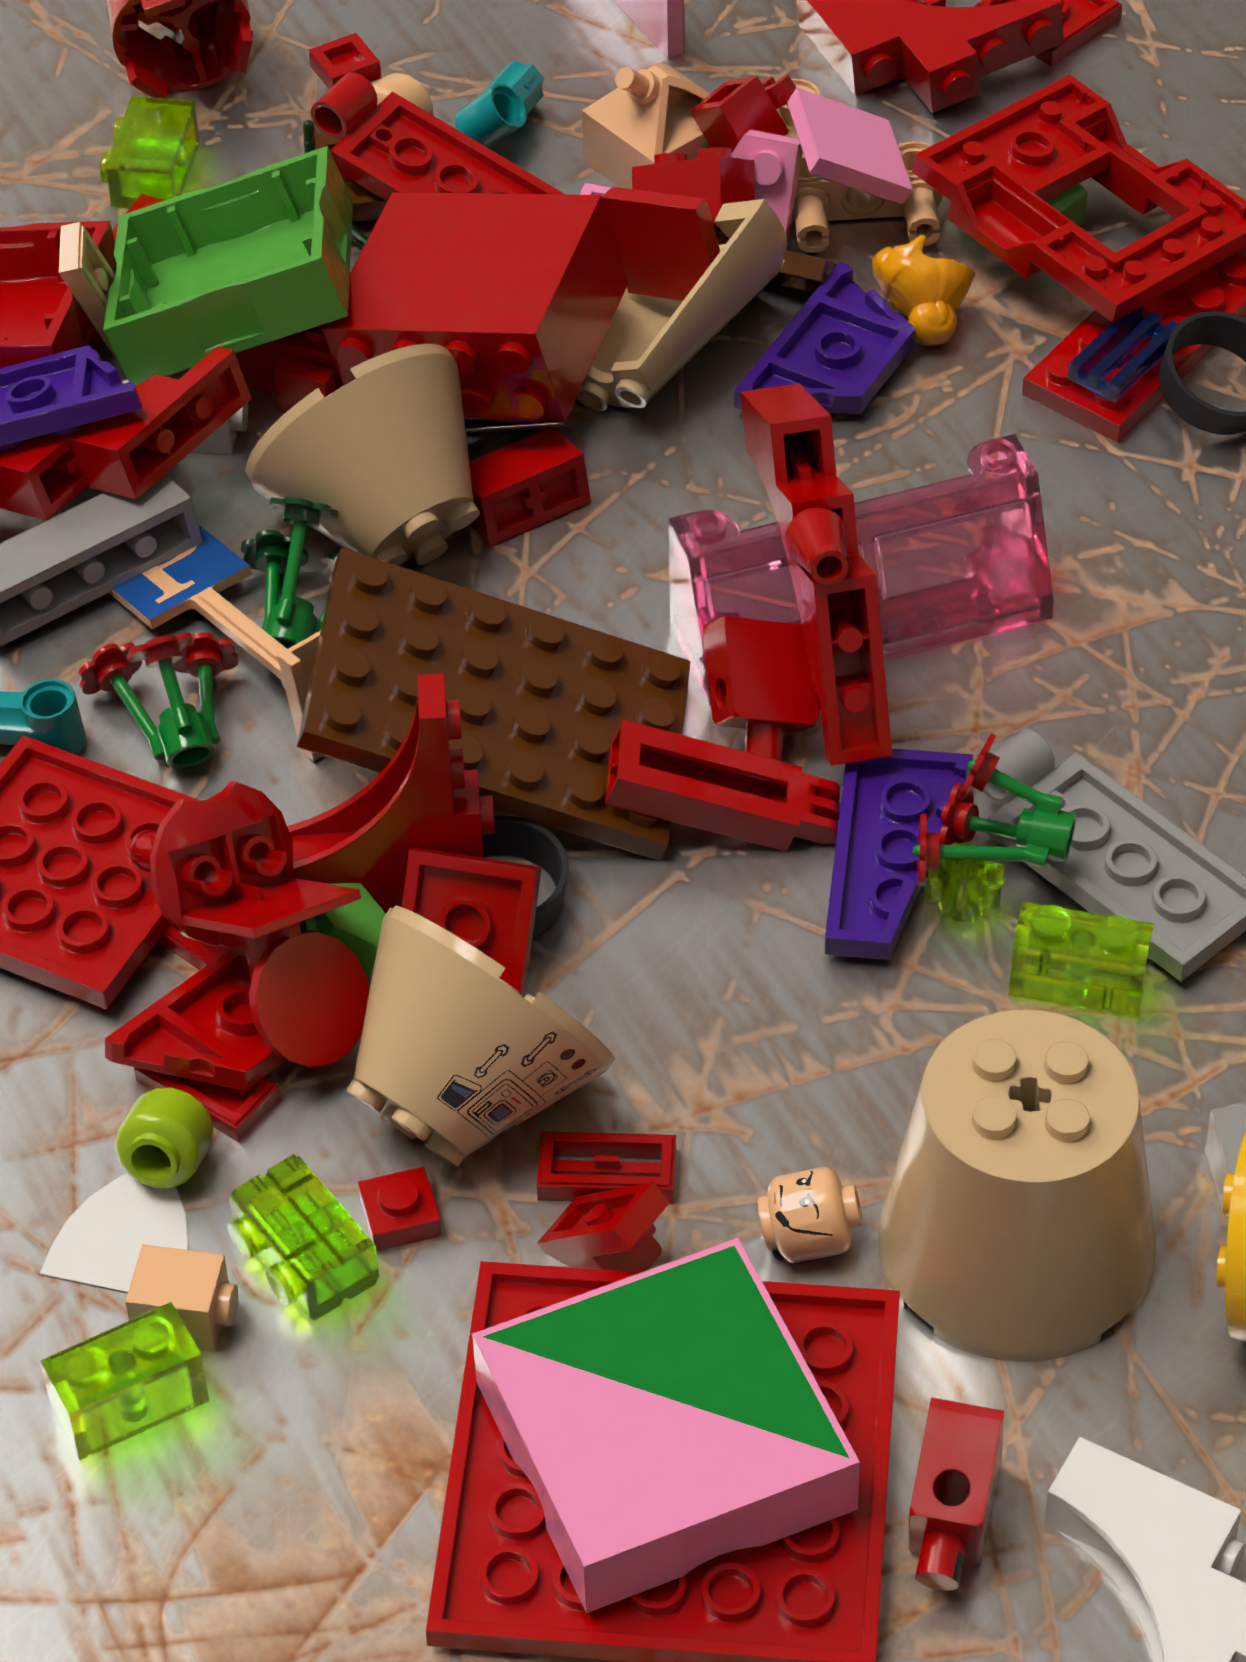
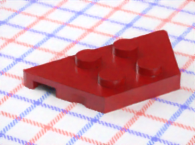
M230 948L105 1038V1058L113 1063L243 1091L248 1090L286 1061L281 1059L263 1043L252 1021L249 1000L251 979L244 950Z

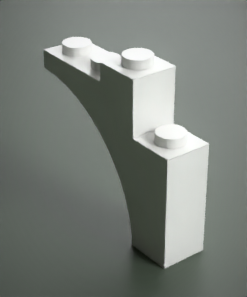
M1079 1437L1048 1490L1043 1531L1056 1536L1079 1552L1116 1589L1133 1614L1143 1634L1152 1662H1246V1583L1234 1578L1246 1547L1245 1543L1236 1539L1241 1510Z

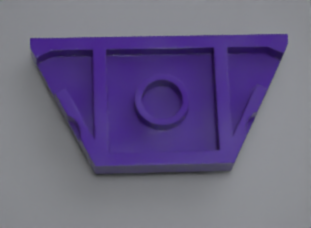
M839 262L734 389V408L742 410L740 396L742 391L800 383L828 413L861 414L915 346V328L901 314L891 311L887 307L886 300L874 289L864 292L853 281V269L848 264Z
M89 345L0 368V451L12 449L23 443L26 439L49 433L55 436L66 435L74 432L81 425L141 410L143 404L136 386L131 381L125 384L122 383L117 369L108 361H101L99 354Z

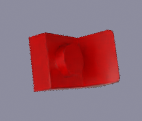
M654 1182L576 1196L537 1244L544 1253L570 1268L644 1272L661 1255V1246L653 1237L656 1231L653 1223L670 1204V1201Z

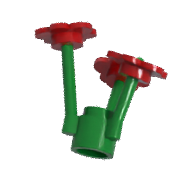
M190 632L178 635H164L138 646L131 642L125 643L120 647L114 643L107 644L94 653L92 661L85 663L79 669L78 673L82 678L79 685L82 692L87 695L95 694L100 690L106 692L116 690L148 739L154 759L161 760L165 758L170 767L187 768L209 759L215 752L214 745L221 741L215 724L212 677L217 676L222 671L235 668L239 663V658L235 652L234 641L231 639L218 640L215 635L206 632L193 635ZM142 660H145L148 668L159 667L171 706L160 714L159 719L161 723L158 727L155 726L128 685L132 675L141 667ZM175 671L189 673L199 678L200 712H196L194 705L184 703Z
M990 733L977 759L968 762L970 773L964 784L956 783L951 790L949 803L944 805L941 813V823L943 826L940 835L939 832H927V814H920L918 845L912 849L913 855L917 857V886L924 887L926 871H938L939 859L1025 862L1042 867L1046 866L1047 860L1065 864L1073 840L1077 814L1060 810L1062 797L1042 793L995 769L1000 757L989 751L997 735ZM990 782L1035 805L1036 810L1024 808L1018 825L979 817L978 806L973 804V792L969 791V789L973 787L983 792L987 783ZM976 831L1013 838L1015 839V846L1018 847L963 845V841L970 842Z

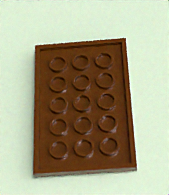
M341 548L334 563L297 747L380 773L397 753L408 733L417 700V675L444 673L446 700L459 699L462 739L449 740L450 749H463L464 770H478L479 796L492 795L493 809L660 861L669 844L671 821L605 804L610 744L623 719L682 735L691 661Z

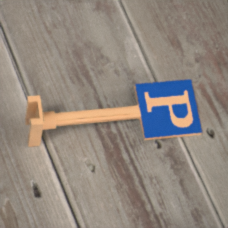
M199 525L203 543L112 588L109 594L151 629L189 609H195L281 679L282 685L286 690L298 740L320 631L287 649L218 594L252 575L250 565ZM300 748L313 762L324 756Z

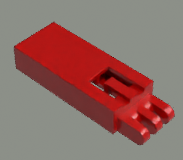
M622 720L610 744L606 805L782 851H787L794 837L821 844L836 842L837 821L839 820L840 810L838 804L840 800V786L836 782L802 773L801 766Z

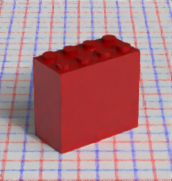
M392 193L350 272L348 316L323 324L321 329L343 386L355 380L350 369L369 359L407 346L436 344L448 349L458 365L464 419L566 422L629 283L601 195Z

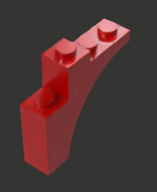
M796 0L799 26L855 96L903 77L932 113L980 94V77L1064 43L1061 0H1018L979 7L932 6L906 0Z
M444 673L417 675V700L408 733L388 765L367 786L336 807L308 820L287 826L293 840L294 872L292 878L326 884L361 883L382 910L387 913L390 907H402L409 849L419 847L484 858L482 835L495 834L492 795L479 796L478 770H464L463 749H450L449 740L462 739L459 699L446 700Z

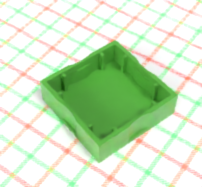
M328 146L254 170L229 182L192 191L119 216L114 248L117 270L108 291L103 331L128 381L137 386L156 374L167 376L192 368L216 347L231 349L237 353L348 316L353 201Z

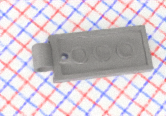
M1031 729L1020 731L992 752L1000 757L995 769L1042 793L1062 797L1060 810L1077 814L1073 840L1065 864L1047 860L1045 867L1026 864L1180 982L1246 931V877L1076 752L1055 768V758L1050 746L1041 735ZM990 782L987 783L983 790L991 800L998 804H1004L1002 808L988 817V819L1018 825L1024 808L1036 810L1035 805ZM988 834L1003 847H1018L1015 846V839Z

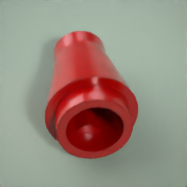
M808 508L799 512L792 519L785 533L787 552L811 574L817 583L831 586L841 582L847 575L849 568L846 559L847 528L844 521L838 514L828 509Z

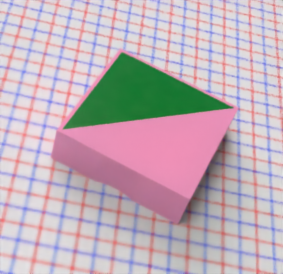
M739 1238L472 1334L476 1382L514 1462L530 1479L539 1496L544 1511L547 1532L586 1613L683 1577L694 1568L719 1555L739 1549L764 1546L858 1510L860 1461Z

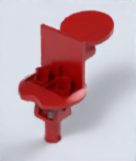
M230 781L221 792L207 800L188 801L178 799L160 823L158 831L142 830L132 839L129 853L141 855V857L131 859L132 864L140 870L151 871V888L163 916L183 936L212 946L220 945L245 951L251 979L249 988L251 1018L264 1044L281 1059L303 1066L315 1067L333 1064L351 1052L362 1035L369 997L368 978L357 956L343 942L316 931L300 932V922L360 900V889L292 878L294 868L291 834L282 812L260 790L239 782Z

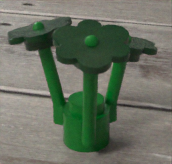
M270 498L269 505L273 506L274 510L284 513L283 521L293 524L292 536L284 537L282 533L276 530H262L256 534L255 539L244 540L241 543V551L244 553L243 560L250 565L251 569L259 570L266 574L265 615L262 629L288 649L321 630L325 611L324 608L317 620V617L313 614L314 605L303 598L295 596L300 567L307 564L309 554L304 549L307 527H319L320 518L338 519L339 511L331 509L332 507L329 505L311 502L306 499ZM339 552L336 555L324 553L321 558V562L325 566L323 574L330 582L334 563ZM285 573L282 595L279 598L280 574Z

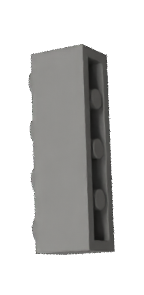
M165 474L137 500L104 492L0 543V647L111 592L113 587L203 543L192 497Z

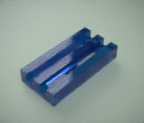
M1142 306L1111 323L1069 363L1067 379L1117 402L1164 356L1169 337L1179 323L1172 320L1164 326L1161 324L1162 315L1152 311L1145 317L1142 315ZM1148 337L1153 338L1109 382L1104 381L1116 368H1121L1132 357V352Z

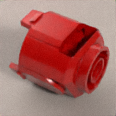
M106 0L113 48L120 64L125 66L129 84L156 101L162 103L168 96L167 91H196L224 80L234 71L235 73L246 74L253 42L248 0ZM139 20L147 26L156 22L160 23L175 33L176 41L167 35L161 40L139 27Z

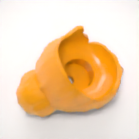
M920 235L905 245L895 246L894 248L888 246L881 249L872 258L873 277L879 283L885 299L908 317V322L915 328V341L922 346H940L948 342L957 327L955 310L967 295L975 277V272L963 263H958L954 259L931 258L924 255L922 250L927 240L925 235Z

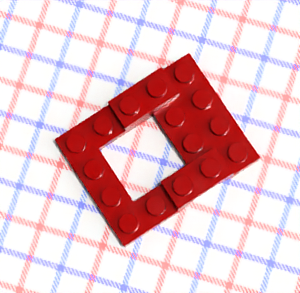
M1070 74L915 154L912 173L951 201L948 214L949 221L1026 279L1043 270L1112 323L1246 248V200L1187 158L1157 166L1127 144L1111 104ZM1091 177L1140 214L1144 215L1159 206L1175 219L1119 251L1113 252L1046 201Z

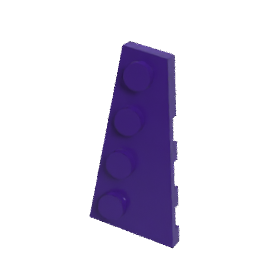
M892 748L893 756L845 763L824 954L890 960L922 887L917 886V857L912 853L913 847L918 845L920 814H927V832H939L940 835L943 826L941 823L942 809L946 803H949V796L953 786L956 783L964 784L970 773L968 762L973 760V754Z

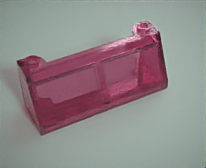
M1016 434L987 440L974 446L967 458L969 475L854 503L859 555L876 573L884 661L1053 618L1054 598L1039 477ZM701 510L668 518L670 623L687 659L691 661L690 666L708 704L711 705L703 641L704 625L723 616L800 625L802 623L791 572L777 522L740 531L734 519L729 515L715 510Z

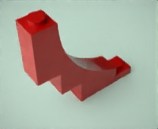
M216 347L180 379L156 374L138 384L136 389L143 404L141 410L84 424L74 432L66 435L55 436L49 433L26 439L23 443L12 449L0 451V508L48 521L86 487L137 500L252 399L234 350Z
M800 383L742 391L740 396L746 451L752 458L767 490L786 552L802 623L812 689L820 698L825 758L833 766L893 756L876 573L859 555L854 495L836 474L831 415ZM823 508L831 510L838 514L846 525V559L849 568L845 578L835 585L825 586L817 583L811 574L787 552L785 546L787 527L792 519L805 509Z

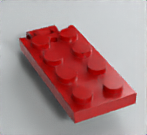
M358 73L345 74L312 105L311 118L314 125L325 136L340 140L330 150L339 172L385 201H388L392 193L564 194L393 91L377 105L378 99L375 88L369 80Z

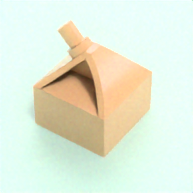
M665 62L658 63L647 70L640 69L635 71L629 67L621 68L615 77V83L618 88L582 110L584 162L619 188L632 189V167L654 164V155L684 153L687 154V160L698 159V149L711 148L690 113V110L710 95V93Z

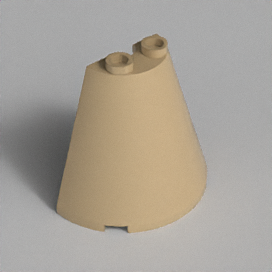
M765 199L722 205L714 223L725 233L729 241L726 244L719 245L720 253L683 301L630 294L626 288L576 397L580 403L596 411H605L608 405L624 408H644L647 402L778 274L785 261L783 260V254L788 246L787 237L778 216Z

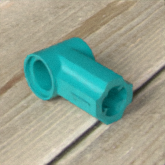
M517 60L510 62L475 100L457 112L455 116L457 130L490 149L525 124L527 114L544 96L542 83L545 78L534 64L526 65Z
M48 679L32 684L24 692L0 691V744L16 745L24 735L76 755L81 752L86 744V733L72 686L62 680Z

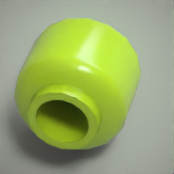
M155 1088L146 1092L132 1105L118 1129L115 1142L118 1161L127 1174L141 1184L153 1188H174L186 1183L198 1170L210 1148L213 1136L211 1116L203 1104L187 1092L175 1088Z

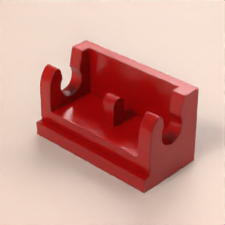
M549 427L469 462L473 500L480 511L477 519L470 525L483 536L484 542L489 547L591 503L584 454L553 427Z

